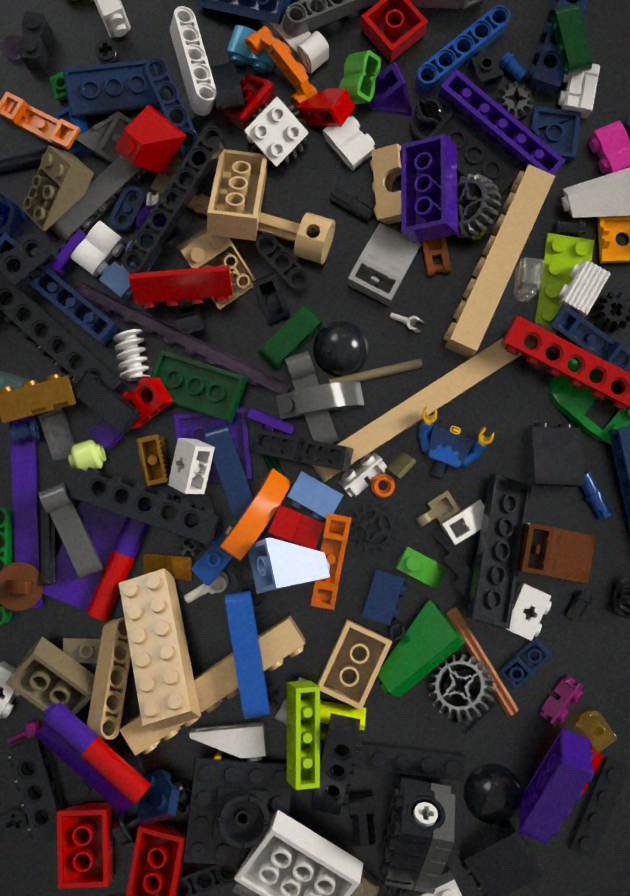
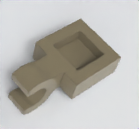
M447 490L426 503L430 510L416 518V521L420 527H423L435 518L441 524L461 510Z

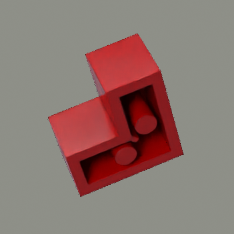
M279 505L268 532L273 534L272 538L284 542L288 540L296 543V545L315 550L325 523Z

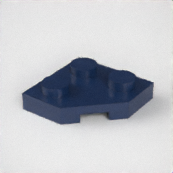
M534 106L530 131L563 159L574 161L576 158L581 112Z
M160 769L146 774L145 779L152 785L141 797L136 823L148 825L176 816L180 791L170 781L172 777L169 772Z

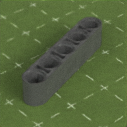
M300 0L287 7L283 21V30L290 36H299L372 6L380 0Z

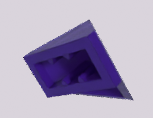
M393 62L375 79V92L371 101L367 103L371 110L412 116L406 82L397 63Z

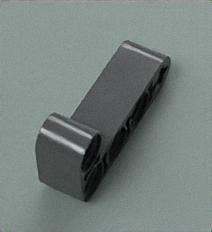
M308 351L285 358L295 390L319 385ZM329 411L304 415L312 440L331 444L339 442Z
M60 483L40 492L39 498L45 511L50 513L79 578L83 579L104 568L73 498L69 497L70 491L66 483Z

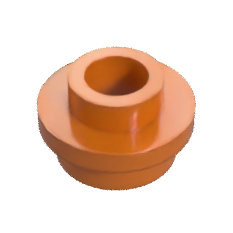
M378 474L371 481V490L378 497H388L395 489V482L388 474ZM381 481L387 483L385 489H379L378 485Z

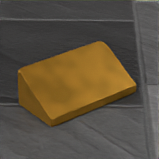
M144 554V575L165 568L175 580L192 581L193 571L191 568L193 567L194 557Z

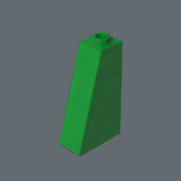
M432 600L425 604L405 633V636L400 640L379 670L378 677L382 681L379 684L388 695L392 694L400 698L466 643L442 609Z

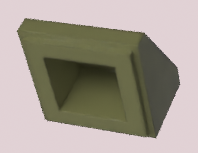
M401 451L387 465L386 469L394 477L401 479L416 463V460Z

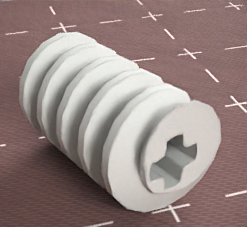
M140 329L126 330L113 337V341L119 343L115 346V350L121 352L116 356V359L121 361L118 369L124 371L119 375L122 380L140 381L145 377L150 378V375L143 374L144 371L149 369V366L141 365V362L147 360V357L140 356V353L146 350L145 347L138 346L139 343L144 341V338L137 337V334L143 332Z

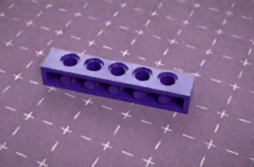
M456 69L441 85L438 97L447 100L525 166L524 171L529 164L552 175L559 171L565 159Z

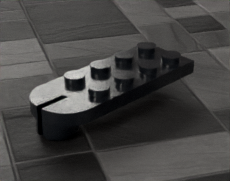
M426 97L420 100L419 105H416L410 120L413 136L417 140L445 133L457 146V174L459 176L467 178L469 173L474 175L478 173L486 178L488 177L498 187V192L502 195L515 181L520 170L523 171L525 169L522 163L447 100L439 97Z

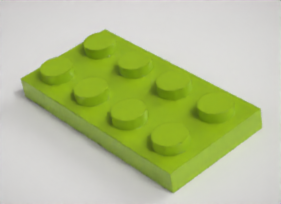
M547 233L534 322L553 328L549 324L561 308L558 305L561 299L558 297V294L564 284L569 285L572 277L569 275L576 263L580 265L585 259L592 262L594 240Z

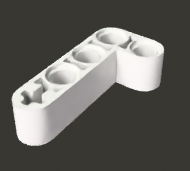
M284 17L280 25L261 21L274 36L278 37L281 42H284L290 48L293 58L300 62L309 74L328 60L329 45L318 31L312 34L308 31L299 36H290L283 30Z

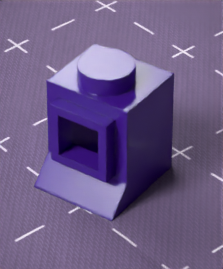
M103 418L94 426L96 429L86 430L109 450L124 435Z

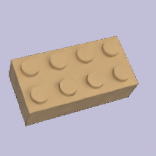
M223 150L218 159L207 211V235L256 241L267 175L268 157L265 154Z

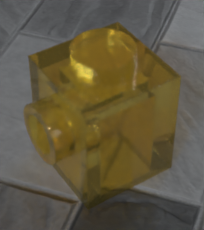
M595 710L583 713L579 717V721L575 723L582 735L591 740V748L597 753L618 739L603 716Z

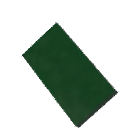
M163 350L159 353L151 378L159 377L174 400L171 404L231 424L248 380L246 376ZM150 390V391H149V396H150V397H153V393H152V391Z

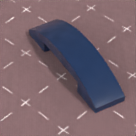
M562 305L549 325L584 350L625 371L629 370L630 350L606 335L566 305Z

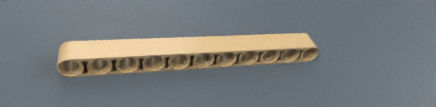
M527 336L524 339V345L527 349H531L535 346V341L532 337ZM501 338L337 445L354 449L351 466L422 420L424 407H427V415L433 413L435 409H439L522 354L518 353L516 356L504 350L506 346L501 344L503 339ZM312 465L323 483L341 472Z

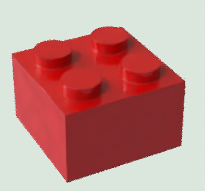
M380 0L361 16L360 29L391 63L425 35L428 21L410 0Z

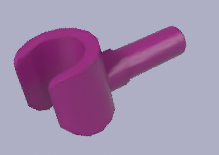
M35 721L24 724L25 732L8 738V744L24 738L34 737L40 729L39 722Z

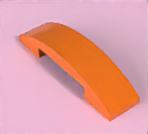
M7 91L0 101V116L55 146L69 150L81 131L79 127L61 118L58 120L28 105L25 100Z
M272 468L237 524L231 528L219 547L238 561H241L275 514L292 482Z
M327 513L320 552L325 553V557L329 562L330 577L315 581L310 606L330 610L335 608L352 517Z

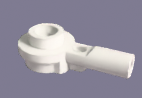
M223 571L210 586L202 584L184 595L185 601L189 604L208 592L213 595L214 593L224 591L229 584L227 574Z

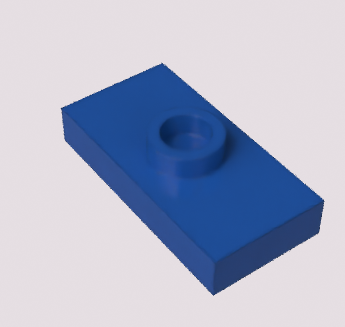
M222 534L191 568L206 586H210L235 559L219 547L227 534Z

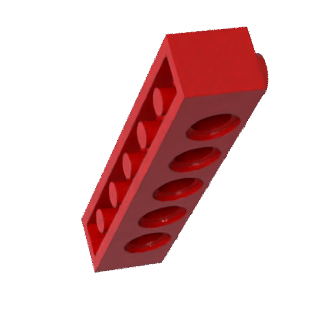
M520 316L513 318L501 341V344L506 346L504 350L516 356L518 353L526 356L528 363L537 367L541 364L549 368L548 373L558 378H561L562 375L569 378L571 385L579 389L586 387L592 390L591 395L601 400L607 398L613 401L612 405L622 411L630 409L629 372ZM527 336L532 337L535 341V346L532 350L527 349L524 345V339ZM549 347L556 351V358L553 361L546 357V350ZM571 358L575 359L578 363V368L575 372L570 371L567 366ZM592 370H596L599 373V380L596 383H593L589 378ZM614 381L619 382L621 386L618 394L613 393L611 390V385Z

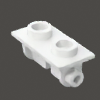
M373 452L363 457L360 464L354 469H350L349 473L345 472L338 483L350 497L357 496L369 486L364 478L368 477L372 481L376 475L385 473L387 465L379 455Z

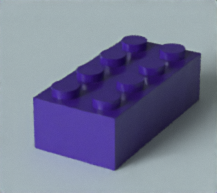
M445 133L401 145V233L413 243L458 234L457 146Z
M561 729L522 794L519 833L545 844H548L552 836L558 834L560 823L563 819L569 817L574 801H579L583 787L586 783L589 784L592 781L594 769L591 763L593 752L591 751L590 739L566 729Z

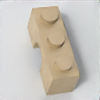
M393 144L371 150L372 159L370 161L374 175L372 189L376 200L374 213L377 220L387 225L401 222V190L396 192L393 190L396 178L401 175V146Z

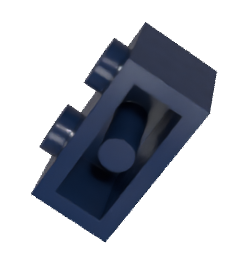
M375 569L361 616L390 625L391 620L396 621L400 608L396 606L398 597L403 598L407 584L403 583L404 578Z

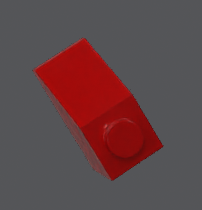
M327 88L298 104L296 109L300 111L302 119H305L306 126L342 127L355 109V105L346 88Z

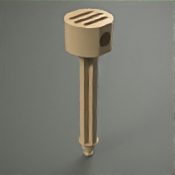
M202 193L194 195L188 208L193 209L196 214L199 213L207 216L210 197ZM260 212L257 231L295 242L294 256L323 264L333 241L335 220L307 212L299 224Z

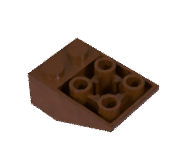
M526 523L519 571L588 584L596 536L540 524Z

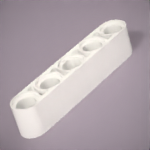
M180 6L174 11L170 25V34L191 109L196 114L205 116L212 110L217 91L195 14L191 9Z

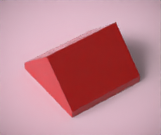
M248 74L239 82L245 106L221 111L220 105L217 108L221 114L242 131L246 129V122H251V114L257 115V107L263 110V103L269 104L274 99L271 81Z

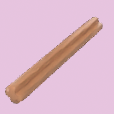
M456 607L450 609L446 616L466 641L464 646L470 656L476 658V663L483 661L485 664L483 669H490L491 673L488 677H493L495 682L489 686L495 687L496 692L493 694L505 714L509 717L516 714L518 707L463 616Z

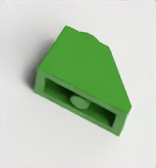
M406 546L395 566L396 569L438 590L448 571V568Z

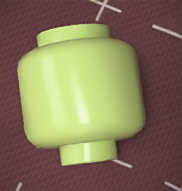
M87 440L72 446L68 460L72 469L76 468L77 470L87 471L88 467L98 470L102 468L103 462L106 461V455L100 443H97L95 440Z

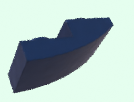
M533 637L532 641L530 640L499 672L517 690L534 675V671L552 657V653L537 637Z

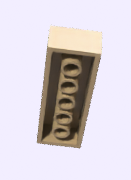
M163 568L120 582L119 588L142 726L154 732L200 718L201 713L175 578Z

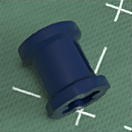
M30 419L28 423L18 425L15 423L9 424L10 437L15 445L19 444L22 440H39L40 438L38 424L35 419Z

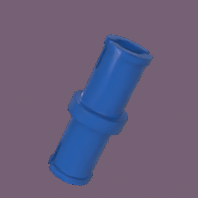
M585 472V485L581 486L586 495L585 500L590 502L598 520L604 519L603 517H609L613 512L603 497V490L598 488L591 472Z

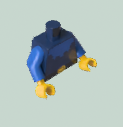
M427 407L423 409V420L418 437L421 451L426 454L425 458L435 462L430 475L444 480L448 467L454 470H458L460 467H467L479 458L487 444L493 441L494 432L490 437L483 435L486 427L481 429L479 438H477L478 434L437 420V409H435V413L431 416L426 414Z

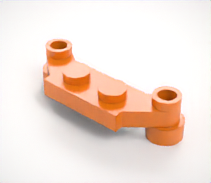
M263 26L256 33L252 32L244 39L246 46L253 54L257 55L264 49L294 86L296 92L290 97V101L295 108L301 102L318 94L315 87L309 83V77L304 66L300 62H296L291 55L290 48L284 42H281L279 38H274L268 27Z

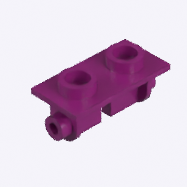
M569 675L566 679L563 677L554 690L561 698L556 700L550 695L541 707L540 715L546 720L551 716L553 719L550 723L554 726L558 722L560 724L564 722L569 714L567 709L571 703L576 704L584 693L581 691L583 688L582 684L578 683L575 686L576 680Z

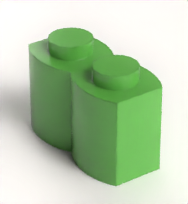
M370 50L353 53L347 57L344 65V77L339 84V88H346L354 105L371 101L375 92V79L381 68V58Z

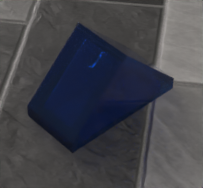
M0 194V238L4 233L12 238L27 215L18 205Z

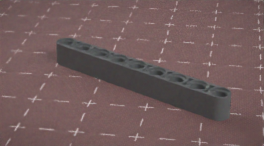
M185 93L181 99L192 125L195 127L205 116L198 115L192 111L188 95ZM216 100L214 101V104H213L212 109H213V108L215 107V105H216ZM177 111L170 112V120L175 124H179L181 121L180 114ZM120 155L89 184L85 195L65 212L50 229L64 243L69 242L79 229L84 232L119 199L123 189L133 186L149 170L133 165Z

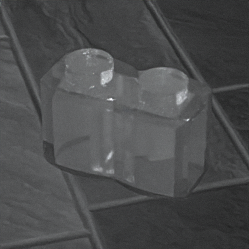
M526 257L522 258L520 264L515 266L512 295L517 297V300L531 301V298H535L537 293L541 292L544 271L543 259Z

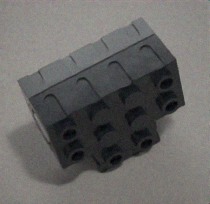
M401 778L399 787H394L392 801L390 800L388 816H391V823H388L387 835L384 836L382 851H385V859H382L381 874L385 875L384 885L434 894L454 844L455 795L451 794V786Z

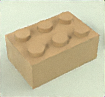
M346 619L317 682V685L320 686V691L362 710L392 644V640Z

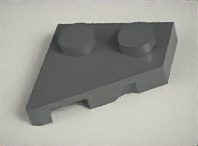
M118 111L83 134L78 135L75 141L112 164L121 155L114 148L124 129L133 120Z

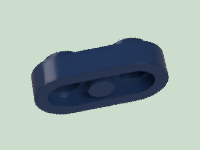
M128 186L121 192L110 215L111 224L117 231L127 232L134 227L138 212L143 209L145 204V195L139 187ZM132 197L138 198L135 203H131L130 199ZM121 218H127L125 224L120 223Z

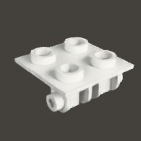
M277 96L244 130L247 134L246 139L252 144L255 143L276 167L309 133Z

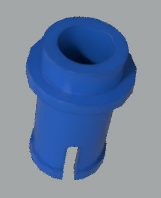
M507 52L499 61L502 65L501 69L505 68L518 83L529 72L515 58L514 53Z

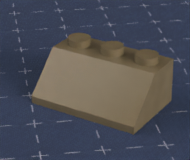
M41 637L28 651L5 684L42 711H45L52 703L57 705L61 702L76 715L91 700L95 675L47 639Z

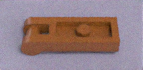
M442 237L421 242L427 277L435 276V273L443 272L444 274L451 273L446 238ZM440 256L441 263L434 264L433 257Z

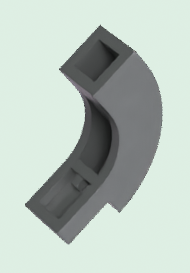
M350 381L321 384L296 389L293 392L276 396L280 420L316 412L347 410L364 406L360 382Z

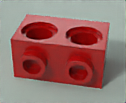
M145 377L136 383L137 387L133 391L129 390L121 395L129 403L134 404L135 408L141 413V416L131 429L140 428L174 402L159 377L150 379ZM150 390H151L152 393H153V399H152V400H151L150 397H149V391H150Z

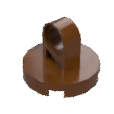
M24 562L9 563L0 570V604L4 608L22 611L29 609L38 602L44 589V585L41 584L39 570L31 564Z

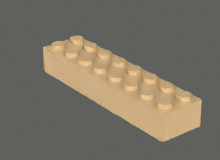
M530 164L525 172L520 170L510 189V194L501 209V214L491 233L495 236H490L483 249L482 255L485 258L481 256L472 276L476 278H471L462 297L466 298V300H461L460 305H458L453 318L456 319V323H451L443 338L447 341L445 348L469 359L477 352L553 183L554 175Z
M290 615L258 635L264 671L266 669H269L270 672L283 664V658L288 655L293 658L304 650L303 645L306 639ZM233 653L194 677L200 713L204 710L209 713L220 706L219 703L222 702L221 699L225 696L231 699L240 693ZM138 714L129 720L120 729V732L135 756L140 752L146 755L157 747V744L161 742L160 739L169 740L178 733L181 725L185 724L188 727L199 718L153 732L142 726L141 714Z

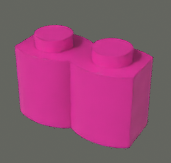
M619 120L593 131L590 136L589 146L591 151L600 158L599 168L601 172L607 175L629 168L630 141L621 121Z

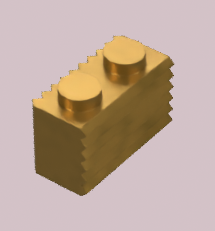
M157 434L136 439L145 486L150 488L167 485L171 472L170 461H168L169 456H167L169 452L166 451L167 447L165 446L167 443L164 442L166 438Z

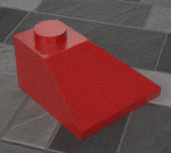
M148 105L124 129L114 149L133 165L164 175L186 135L151 105Z

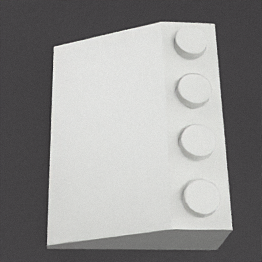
M277 810L270 820L268 832L264 839L253 846L235 875L234 880L260 896H350L360 884L364 863Z

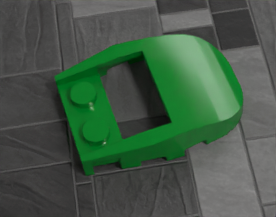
M571 358L568 361V369L572 372L577 370L578 363L575 359ZM592 370L589 374V378L593 383L599 380V373L596 370ZM563 375L561 378L553 376L549 384L550 400L560 413H564L571 421L570 424H573L575 428H580L598 442L603 440L611 445L608 430L630 426V409L626 411L618 409L605 427L601 429L584 415L597 399L591 395L592 390L586 387L579 389L569 383L570 379Z

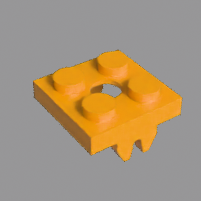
M630 216L597 217L600 264L630 263ZM625 233L629 238L628 244L625 246L618 245L616 235Z

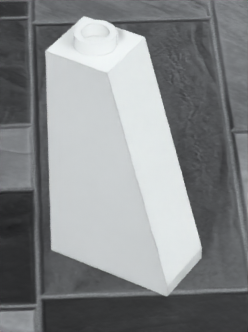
M630 167L564 188V197L561 198L564 211H568L573 218L630 216Z

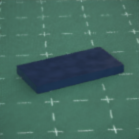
M150 59L62 69L71 118L116 113L118 111L145 109L148 105L157 108L142 73L143 66ZM155 64L149 65L150 74L155 77L160 76L158 66ZM160 88L159 94L164 100L162 88Z

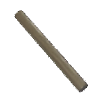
M419 358L329 379V383L366 381L423 368L422 359Z

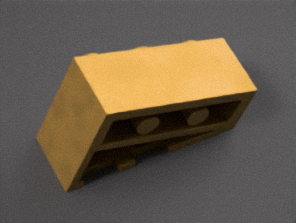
M59 373L47 376V381L37 383V380L22 383V388L14 390L12 386L0 388V417L2 423L76 404L68 375L61 377Z

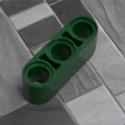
M574 3L553 8L551 11V21L565 75L591 70L592 56L579 5Z
M304 305L259 349L258 354L274 369H277L285 362V358L290 357L321 326L323 321L307 305Z

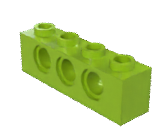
M311 680L287 682L286 781L295 790L320 788V686Z

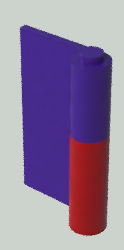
M97 489L95 490L97 496L104 493ZM118 499L120 504L125 503V501ZM81 501L78 511L104 569L80 579L62 543L56 557L55 584L44 585L42 594L82 609L96 619L108 622L120 595L119 583L126 581L149 525ZM141 503V510L143 512L150 510L151 507Z
M61 702L57 705L54 703L50 704L42 715L45 718L42 722L44 724L35 736L122 815L133 804L135 805L152 785Z

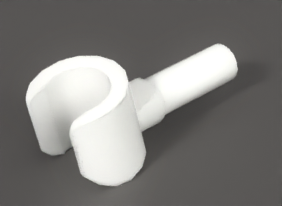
M395 313L390 314V318L403 322L416 333L421 332L414 327L416 322L424 323L417 316L408 318Z

